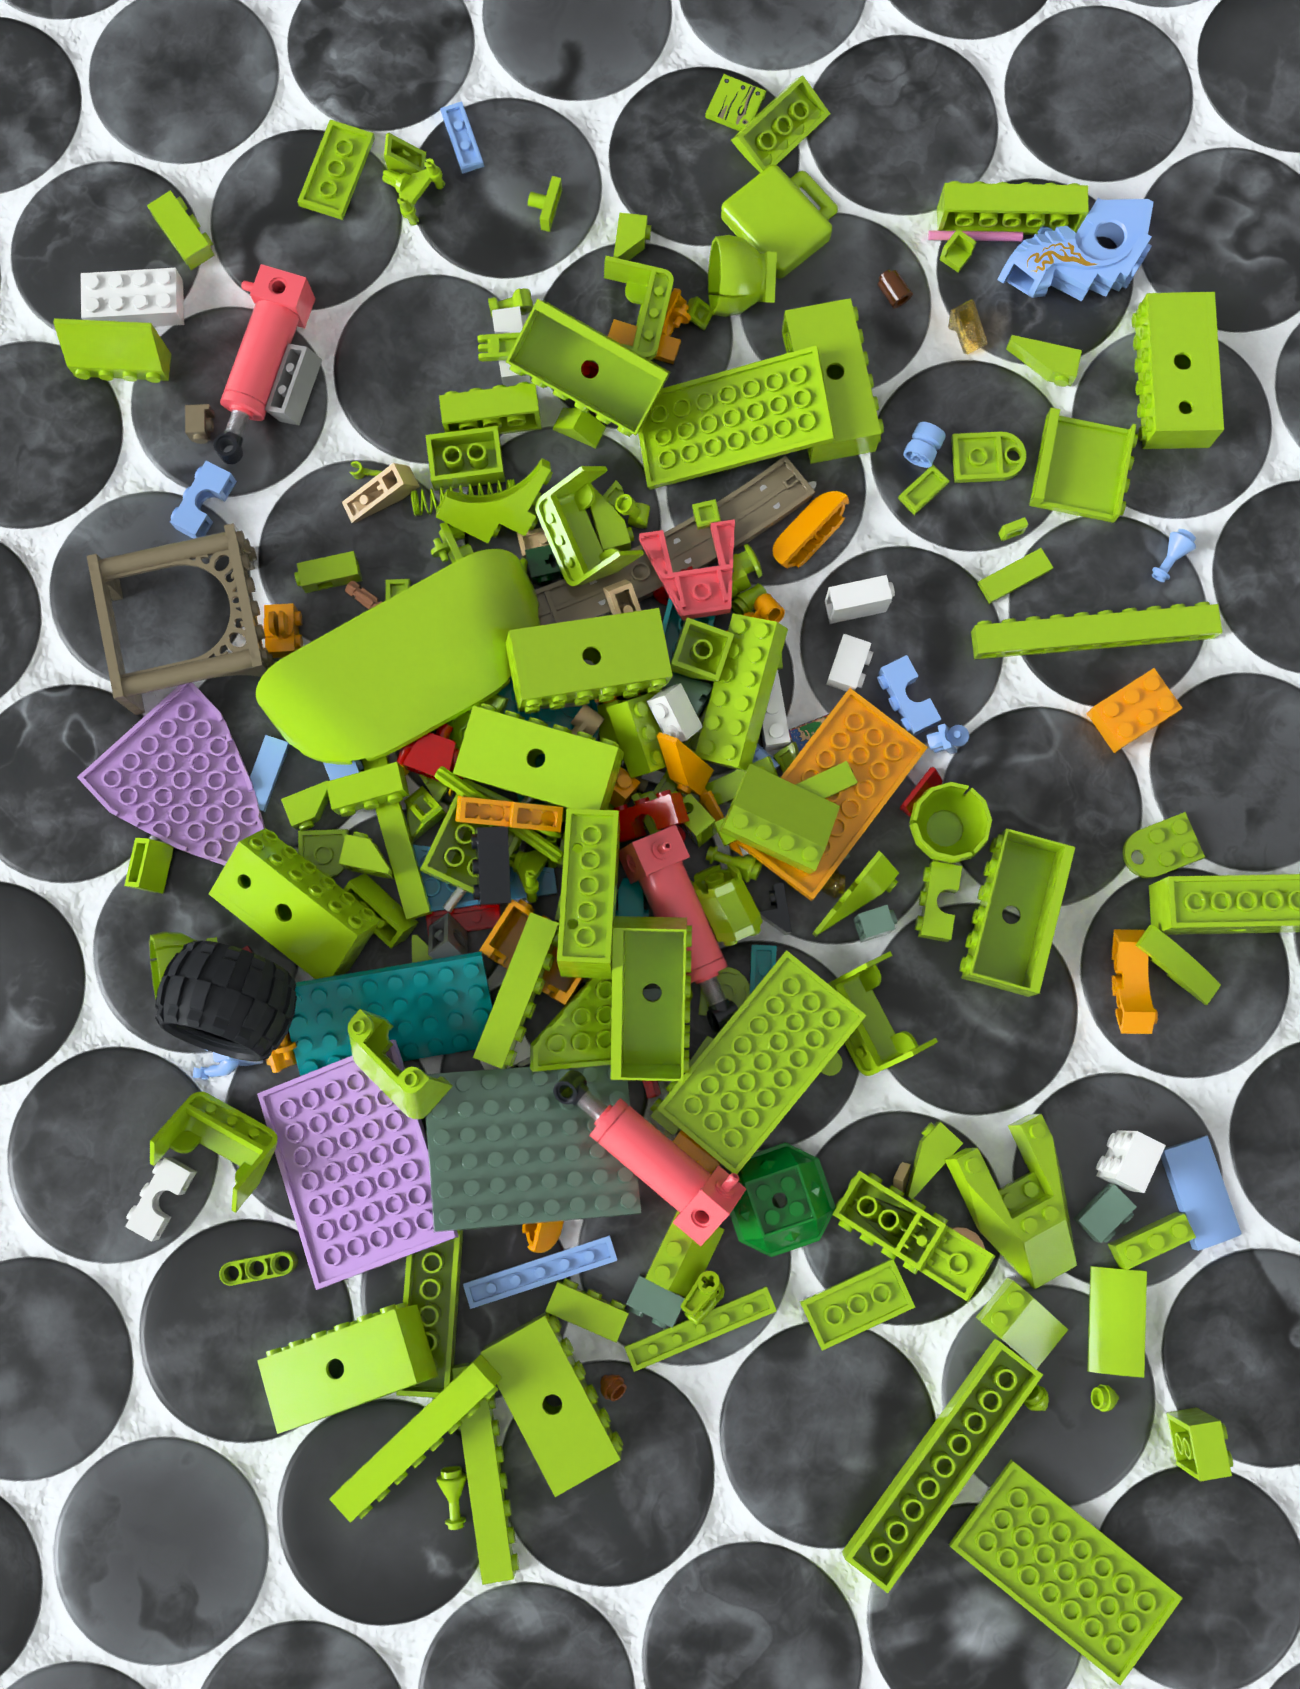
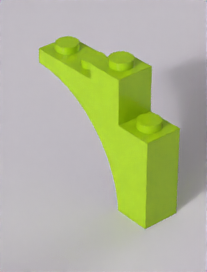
M541 458L534 470L525 479L509 489L498 493L467 495L447 489L436 509V518L486 543H489L491 537L496 538L501 525L526 536L528 530L533 531L538 522L535 507L533 506H535L537 499L541 496L539 491L542 485H547L552 477L551 464L549 461Z

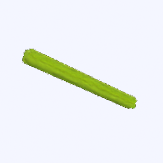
M443 766L435 773L437 780L460 796L488 799ZM508 827L509 831L553 862H557L563 855L562 850L534 830Z

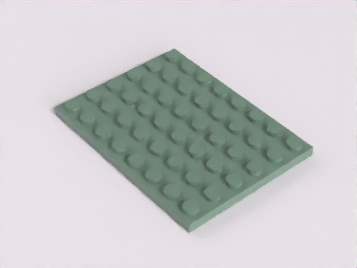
M611 1065L535 1072L530 1067L507 1068L505 1070L492 1069L427 1074L436 1079L440 1076L445 1077L453 1085L426 1116L434 1233L640 1214L641 1204L638 1177L604 1149L599 1142H596L589 1136L596 1127L594 1125L595 1119L586 1114L578 1105L562 1104L555 1098L553 1093L555 1084L568 1071L576 1070L585 1076L587 1087L590 1088L591 1094L606 1106L610 1104L614 1106L620 1098L629 1106L628 1080H611Z

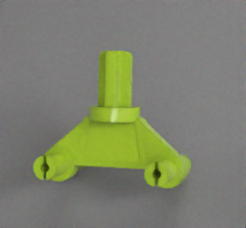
M431 158L426 159V162H424L427 169L412 173L411 175L408 173L399 174L391 169L383 171V182L396 188V191L399 193L397 202L400 205V212L404 218L408 219L412 226L417 225L416 222H419L415 214L416 209L414 205L429 184L434 182L437 189H442L445 186V182L442 179L443 173Z
M547 836L546 840L558 847L556 843L557 838ZM538 850L530 852L519 851L517 854L512 853L509 859V866L513 867V872H516L519 876L525 893H527V901L530 903L536 902L537 892L539 891L537 878L546 863L550 868L557 867L556 862H553Z

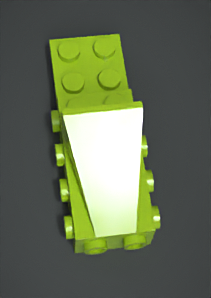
M859 1171L851 1179L846 1193L839 1199L836 1209L832 1214L840 1219L838 1225L850 1233L853 1229L861 1233L859 1238L870 1246H873L874 1243L882 1246L881 1253L892 1260H895L896 1256L905 1261L903 1267L915 1275L919 1270L969 1302L996 1256L946 1225L948 1220L935 1212L931 1216L925 1212L926 1206L917 1200L912 1199L909 1202L903 1198L905 1193L891 1185L888 1189L881 1184L883 1180L870 1172L867 1176Z

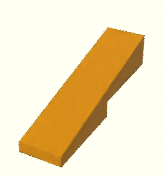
M458 796L455 821L561 832L563 807Z

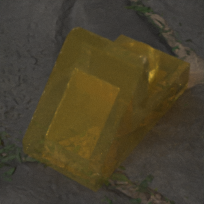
M973 299L951 310L948 328L956 331L964 354L968 355L988 344Z

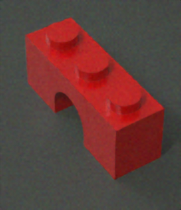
M671 790L657 793L656 799L649 800V797L634 801L636 806L628 808V804L613 808V810L619 811L620 843L646 835L644 819L647 815L653 818L657 830L688 822L689 818L681 792L671 794Z

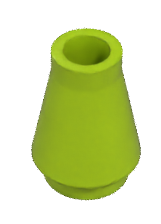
M757 583L754 587L734 596L731 607L739 615L753 612L755 600L767 592L761 584Z

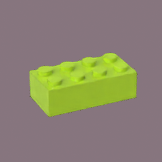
M520 382L515 386L497 385L492 389L482 390L481 388H473L468 392L458 393L456 391H449L444 395H439L441 418L445 432L498 426L500 435L542 429L537 390L534 383Z

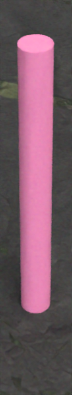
M929 230L928 240L948 241L955 231ZM962 231L975 241H1023V232Z

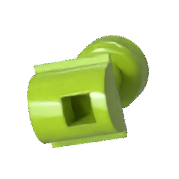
M527 288L517 289L511 298L498 301L497 297L488 298L491 317L492 310L520 306L521 315L530 313L533 308L531 291Z
M628 494L620 495L615 502L616 510L622 515H629V525L635 528H647L650 506L636 503Z

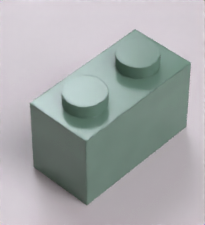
M888 905L859 913L853 919L861 943L891 933L896 929L895 924H897L896 915L893 909L889 910Z
M1108 1183L1073 1219L1095 1242H1107L1116 1234L1114 1229L1120 1223L1125 1224L1134 1216L1132 1211L1136 1206L1115 1184Z
M639 1274L626 1301V1305L630 1306L629 1311L640 1317L646 1314L653 1318L652 1323L666 1329L667 1325L673 1328L681 1311L680 1306L686 1297L668 1291L645 1279L644 1275Z

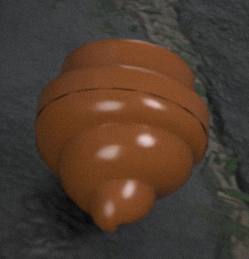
M614 1374L601 1377L600 1390L603 1397L611 1401L620 1399L626 1391L624 1379L620 1375Z

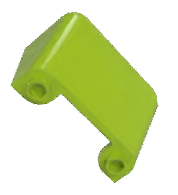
M359 1009L348 1023V1034L354 1062L406 1116L412 1119H423L453 1085L445 1077L440 1076L438 1079L430 1077L417 1067H408L401 1071L386 1055V1052L394 1045L389 1041L388 1037L389 1030L394 1026L384 1017Z

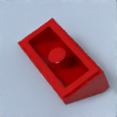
M930 767L900 806V810L909 817H911L914 803L928 788L942 784V778L936 768Z

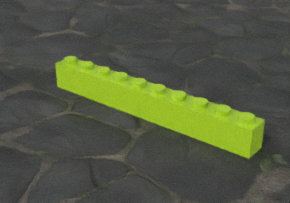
M1199 602L1194 606L1186 607L1185 604H1176L1166 609H1161V606H1152L1143 611H1137V608H1128L1120 613L1104 610L1098 612L1097 615L1080 612L1074 614V617H1065L1064 614L1050 616V619H1040L1039 616L1026 618V621H1016V619L1010 618L1002 620L1001 623L993 624L992 621L987 620L978 622L971 631L974 660L1215 639L1222 633L1219 605Z

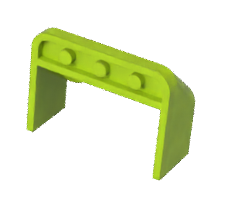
M606 256L604 278L626 283V298L632 303L641 305L633 346L622 345L652 360L657 355L673 288V275L666 269Z
M606 466L579 467L540 496L535 504L536 514L563 577L571 586H581L617 573L644 555L643 550L619 551L618 549L610 548L603 552L587 515L586 509L595 500V491L591 483L608 471Z
M890 951L828 983L867 1015L845 1042L855 1065L865 1076L874 1075L938 1043L937 1039L934 1038L918 1046L912 1034L907 1031L895 1034L872 990L881 983V974L876 964L893 956Z
M195 1092L188 1097L150 1140V1164L155 1166L170 1148L178 1153H189L199 1143L240 1166L235 1173L236 1185L233 1187L232 1211L236 1213L260 1184L277 1147L278 1137L271 1128L206 1092Z

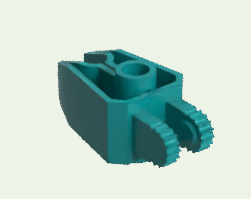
M623 878L618 889V910H616V916L649 917V910H644L643 890L639 881L630 884L628 878Z

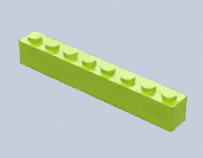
M480 1354L329 1498L330 1501L350 1523L357 1516L362 1519L373 1508L371 1503L375 1499L380 1502L391 1491L388 1487L393 1482L397 1486L408 1475L406 1470L411 1465L415 1469L426 1458L424 1453L428 1449L433 1452L444 1441L442 1436L446 1432L451 1435L461 1426L462 1422L460 1419L465 1414L469 1418L479 1409L480 1405L478 1402L483 1397L488 1400L498 1391L496 1384L502 1377Z
M472 1362L454 1365L452 1368L453 1380ZM495 1394L488 1400L483 1397L478 1402L480 1405L479 1409L468 1418L465 1414L460 1419L462 1422L460 1430L482 1585L514 1580L516 1570H519L518 1554H513L512 1543H515V1531L513 1526L509 1527L508 1516L512 1515L510 1499L505 1500L504 1489H508L506 1472L501 1473L500 1462H504L503 1448L497 1445L496 1436L500 1435L499 1421L494 1419L492 1410L496 1409Z

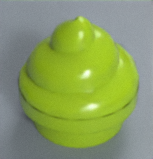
M1036 1385L1024 1401L1025 1406L1031 1411H1045L1049 1402L1048 1392L1044 1387Z
M1099 1385L1093 1388L1091 1392L1092 1405L1102 1412L1113 1410L1119 1400V1396L1109 1385Z

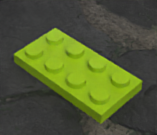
M330 119L297 201L299 206L343 220L373 145L374 133Z
M892 1259L799 1301L822 1351L915 1308L900 1272Z

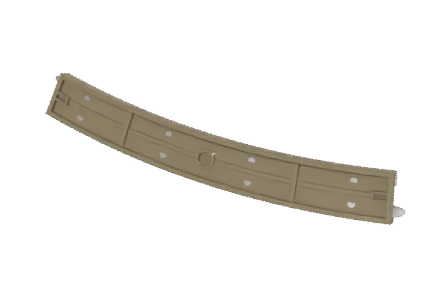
M786 455L755 478L717 502L721 521L735 519L733 551L753 540L814 497L817 483L815 481L808 483ZM694 516L664 532L673 572H680L681 569H686L690 566L693 569L706 568L718 561L710 527L697 530ZM639 545L631 550H643L644 555L617 573L581 586H571L565 579L536 589L539 601L538 618L540 619V625L611 615L612 613L603 588L626 579L632 583L638 602L653 596L655 590L663 586L642 545Z

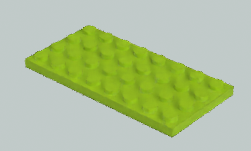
M817 345L662 388L638 433L647 487L652 490L835 441Z
M786 950L689 1068V1073H685L684 1080L679 1081L657 1107V1110L729 1171L738 1174L867 1015Z
M1013 1460L1009 1461L948 1544L1119 1685L1125 1680L1182 1600L1179 1594Z

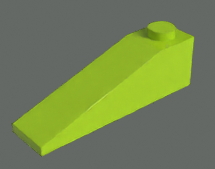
M880 851L876 853L814 930L813 936L816 937L881 896L885 890L890 893L899 881L895 878L899 872Z

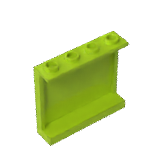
M1050 408L1045 419L1029 506L1114 523L1120 515L1123 516L1126 507V501H1123V497L1130 485V479L1127 478L1128 470L1131 471L1134 463V456H1131L1132 448L1136 447L1138 434L1135 433L1136 424H1132L1130 429H1124L1059 416L1060 409Z

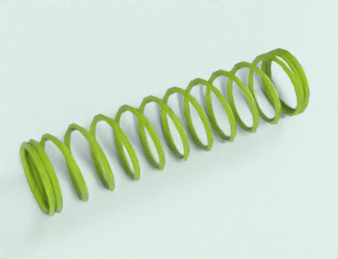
M514 479L507 480L506 489L515 485ZM499 480L497 481V493L499 492V489L500 492L502 491L501 483ZM488 482L487 493L490 494L491 492L493 494L491 483ZM478 483V495H480V492L481 495H484L481 483ZM469 484L468 494L474 495L471 484ZM459 485V493L464 494L462 486ZM440 487V501H441L442 498H443V496H444V492H443V488H442V487ZM432 488L430 489V512L427 507L424 491L421 489V512L417 491H411L412 507L415 516L422 515L423 501L429 515H431L433 510V502L437 509Z

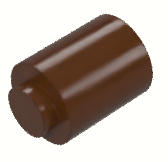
M889 269L880 275L877 285L894 309L902 306L912 297V291L897 270L891 271Z

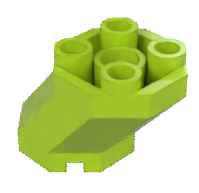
M714 865L694 875L695 881L694 883L691 881L717 942H723L725 946H732L745 937L755 936L760 933L762 918L742 879L739 869L734 865H727V869H721L720 865Z

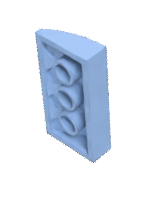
M1208 1135L1164 1148L1161 1160L1179 1212L1186 1215L1196 1238L1190 1240L1192 1249L1199 1251L1242 1235Z

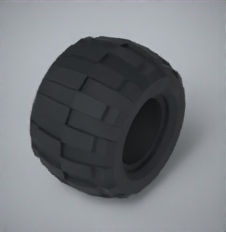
M193 941L184 944L182 951L176 953L166 967L157 990L155 1008L158 1012L155 1019L165 1032L199 1048L235 1059L262 1061L271 1056L272 1051L279 1047L288 1033L296 1008V981L281 966L249 951L218 942Z

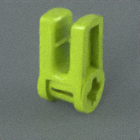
M713 1271L703 1272L682 1302L680 1307L685 1312L686 1318L691 1322L699 1325L724 1297L725 1289L719 1276Z

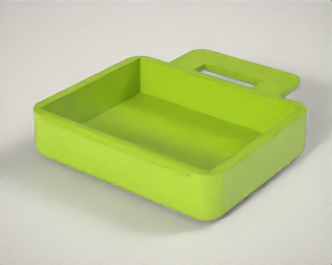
M770 165L723 202L721 218L737 237L744 238L759 252H777L776 278L781 279L829 242L832 225L828 220L838 212V206L806 171H799L789 178L779 166ZM801 187L821 208L820 210L800 190Z

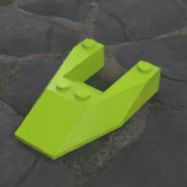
M1030 1114L1008 1125L1030 1172L1002 1188L997 1189L978 1148H965L944 1160L977 1229L1033 1289H1037L1077 1266L1064 1182L1054 1140L1042 1114Z

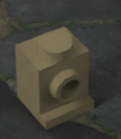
M209 404L185 405V433L191 442L205 444L210 441V432L214 431L212 418H215V413Z

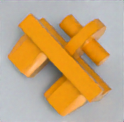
M674 288L671 293L662 334L671 336L675 327L679 328L681 323L688 324L691 320V316L687 313L689 306L686 305L687 301L681 296L680 289Z
M288 1033L279 1047L273 1050L271 1056L266 1059V1063L271 1066L273 1073H278L286 1067L297 1064L293 1051L297 1047L296 1042L290 1041Z

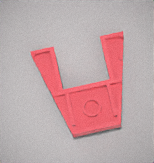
M735 519L713 522L710 525L719 566L673 572L664 531L639 534V541L682 620H686L687 617L695 619L731 612Z

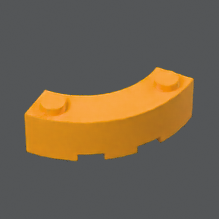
M1114 929L1111 960H1114L1116 975L1111 976L1113 996H1116L1118 1008H1116L1115 1013L1121 1034H1152L1153 1025L1157 1024L1158 1012L1153 1007L1149 988V956L1135 946L1144 934V930Z

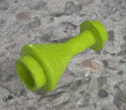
M717 845L715 847L710 846L706 855V860L709 861V864H712L715 860L726 865H734L740 870L742 879L745 882H749L750 879L756 881L762 868V863L752 855H745L743 857L730 856L719 852Z
M449 1466L441 1469V1475L436 1479L449 1501L450 1518L445 1520V1524L448 1525L450 1530L461 1529L466 1522V1518L460 1516L459 1499L467 1480V1474L462 1472L460 1466Z

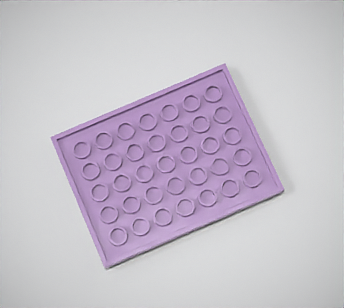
M390 1040L394 1045L386 1052V1055L401 1071H404L405 1067L396 1040ZM353 1056L257 1094L266 1125L274 1130L278 1137L277 1147L274 1152L316 1290L459 1237L457 1231L434 1233L428 1143L422 1120L406 1116L358 1067L353 1060Z

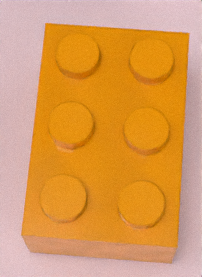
M1153 668L1095 705L1086 714L1113 753H1116L1175 715L1182 709V706L1156 669Z

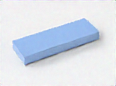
M458 102L440 108L462 174L484 167L463 103Z
M265 735L250 776L259 808L263 812L266 811L290 746L288 742Z

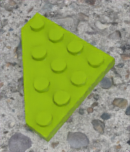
M590 978L530 1044V1069L533 1072L611 1065L612 979Z

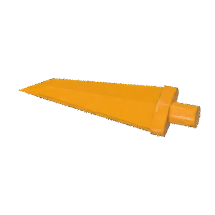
M704 788L701 796H699V803L716 821L725 818L712 791H707ZM735 842L729 844L733 851L743 857L739 845Z

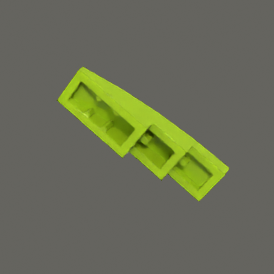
M1154 925L1148 926L1135 945L1150 956L1152 962L1167 972L1169 978L1204 1005H1208L1221 986L1202 965Z

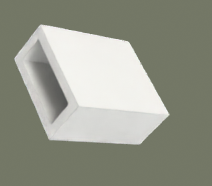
M887 575L829 587L824 601L829 623L833 624L886 612L892 602V597L895 596L893 583L888 582Z

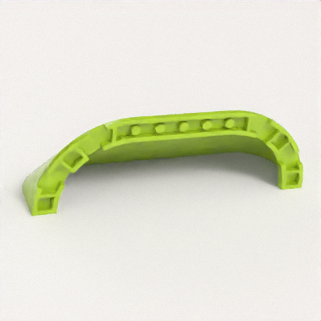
M486 549L471 553L274 663L258 682L256 700L284 739L309 758L324 763L351 765L354 760L366 758L367 761H373L385 757L471 710L473 705L478 706L487 701L510 683L508 678L511 676L505 643L509 630L540 626V619L538 618L539 601L536 591L521 561L515 554L503 549Z

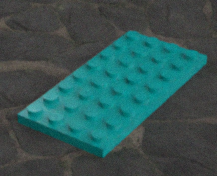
M482 951L296 982V1008L289 1028L291 1042H296L297 1047L293 1050L300 1076L352 1056L348 1023L359 1009L384 1017L394 1026L389 1030L388 1037L389 1041L396 1040L402 1061L474 1050L478 1046L493 1008Z

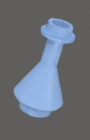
M1179 529L1177 532L1170 533L1167 557L1159 568L1154 567L1152 569L1153 578L1160 582L1169 580L1170 575L1168 571L1174 562L1196 548L1194 543L1196 537L1191 532Z

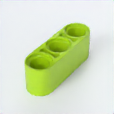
M284 1250L234 1260L221 1267L219 1277L224 1284L233 1286L284 1276L297 1268L298 1257L294 1252ZM281 1256L287 1257L290 1261V1266L287 1270L282 1269L279 1265ZM256 1261H260L264 1265L262 1275L257 1274L254 1270ZM231 1266H235L239 1271L237 1279H232L229 1276V1268Z

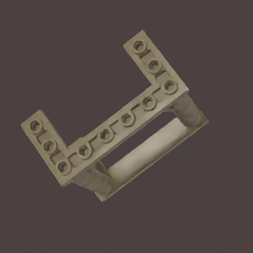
M234 523L224 525L225 532L101 559L97 554L87 556L113 698L133 714L145 713L142 699L143 693L223 676L252 675L262 677L277 662V660L274 661L272 654L269 655L267 648H263L262 639H265V633L262 624L258 625L257 616L260 615L258 602L253 600L252 592L256 591L252 577L248 576V571L255 569L256 551L254 546L250 545L248 538L245 539L243 531H239ZM223 556L229 557L228 566L223 571H216V562ZM207 558L210 561L208 564H204L202 559ZM184 565L198 567L214 575L224 586L230 602L229 623L220 641L211 650L199 657L126 674L112 606V600L123 599L119 578ZM232 572L231 578L234 580L227 582L226 576ZM234 598H239V602L233 603ZM237 620H243L240 621V623L245 628V630L241 628H236ZM231 635H243L246 639L245 645L242 647L232 645L230 642ZM227 646L233 653L228 654V651L221 654V649Z

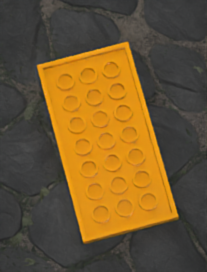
M849 688L780 777L796 785L847 761L858 782L856 785L826 798L839 805L840 808L816 871L808 874L738 840L735 843L812 901L928 747L853 689Z

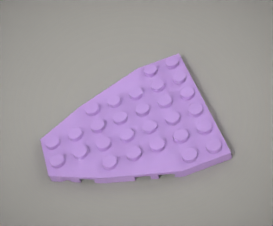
M193 683L176 687L77 777L113 815L179 850L223 866L226 865L239 841L265 828L253 783L222 713Z

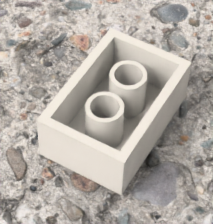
M1117 1130L1116 1133L1110 1135L1107 1141V1147L1109 1148L1106 1155L1101 1156L1097 1163L1096 1170H1098L1096 1176L1111 1184H1115L1123 1190L1145 1193L1166 1145L1138 1131Z

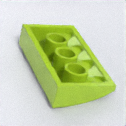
M802 75L786 87L740 130L731 141L741 154L761 173L768 166L777 165L831 113Z
M1090 1266L1088 1372L1144 1378L1147 1271L1142 1269L1124 1270L1114 1267Z

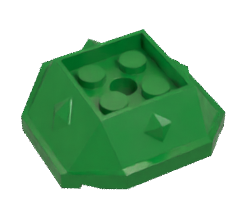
M786 1142L755 1152L737 1174L739 1176L738 1182L746 1190L730 1213L739 1242L767 1256L774 1257L820 1241L836 1209L820 1160ZM776 1193H783L786 1196L784 1206L775 1207L773 1205L772 1198Z

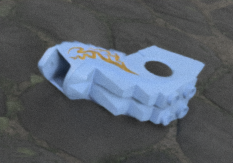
M1098 198L1076 233L1068 226L1056 227L1055 231H1045L1044 234H1035L1033 238L1023 240L1006 262L997 280L1003 284L1008 282L1031 298L1046 296L1050 285L1080 301L1083 300L1089 289L1105 297L1111 288L1118 292L1122 287L1126 289L1152 245L1148 244L1152 237L1148 235L1154 202L1149 199L1101 200ZM1096 237L1110 238L1115 242L1117 248L1107 249L1102 247Z

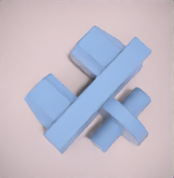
M945 723L938 725V732L926 735L930 749L934 750V753L946 750L950 755L957 753L956 747L965 745L969 740V732L964 726L955 725L949 728Z

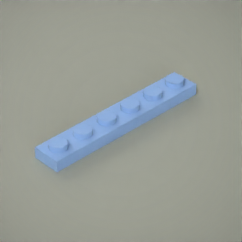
M608 1235L463 1283L469 1307L472 1309L615 1262L618 1259L611 1237Z

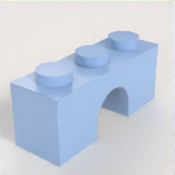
M205 461L203 466L197 469L195 480L191 487L185 490L180 506L176 507L172 512L170 523L174 528L191 538L205 536L213 521L206 513L201 511V506L206 499L212 497L225 502L237 482L233 475Z
M906 655L881 667L877 677L879 685L883 690L886 689L890 695L889 703L894 711L899 712L902 718L900 720L902 728L916 736L938 725L941 718L930 698L922 702H914L906 695V687L914 683L918 678V674L909 657Z

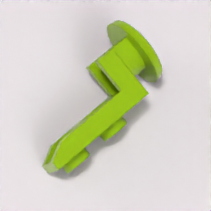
M748 544L743 545L746 551L733 555L732 598L752 587L747 574L755 571L758 578L762 576L759 560Z

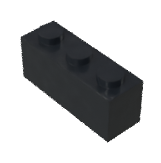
M508 827L476 828L475 834H471V848L476 849V859H472V873L477 874V884L473 885V898L478 900V905L511 903Z

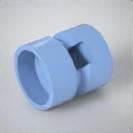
M919 422L912 434L913 439L907 444L903 455L914 465L929 468L932 466L936 458V450L941 448L946 434L934 424Z

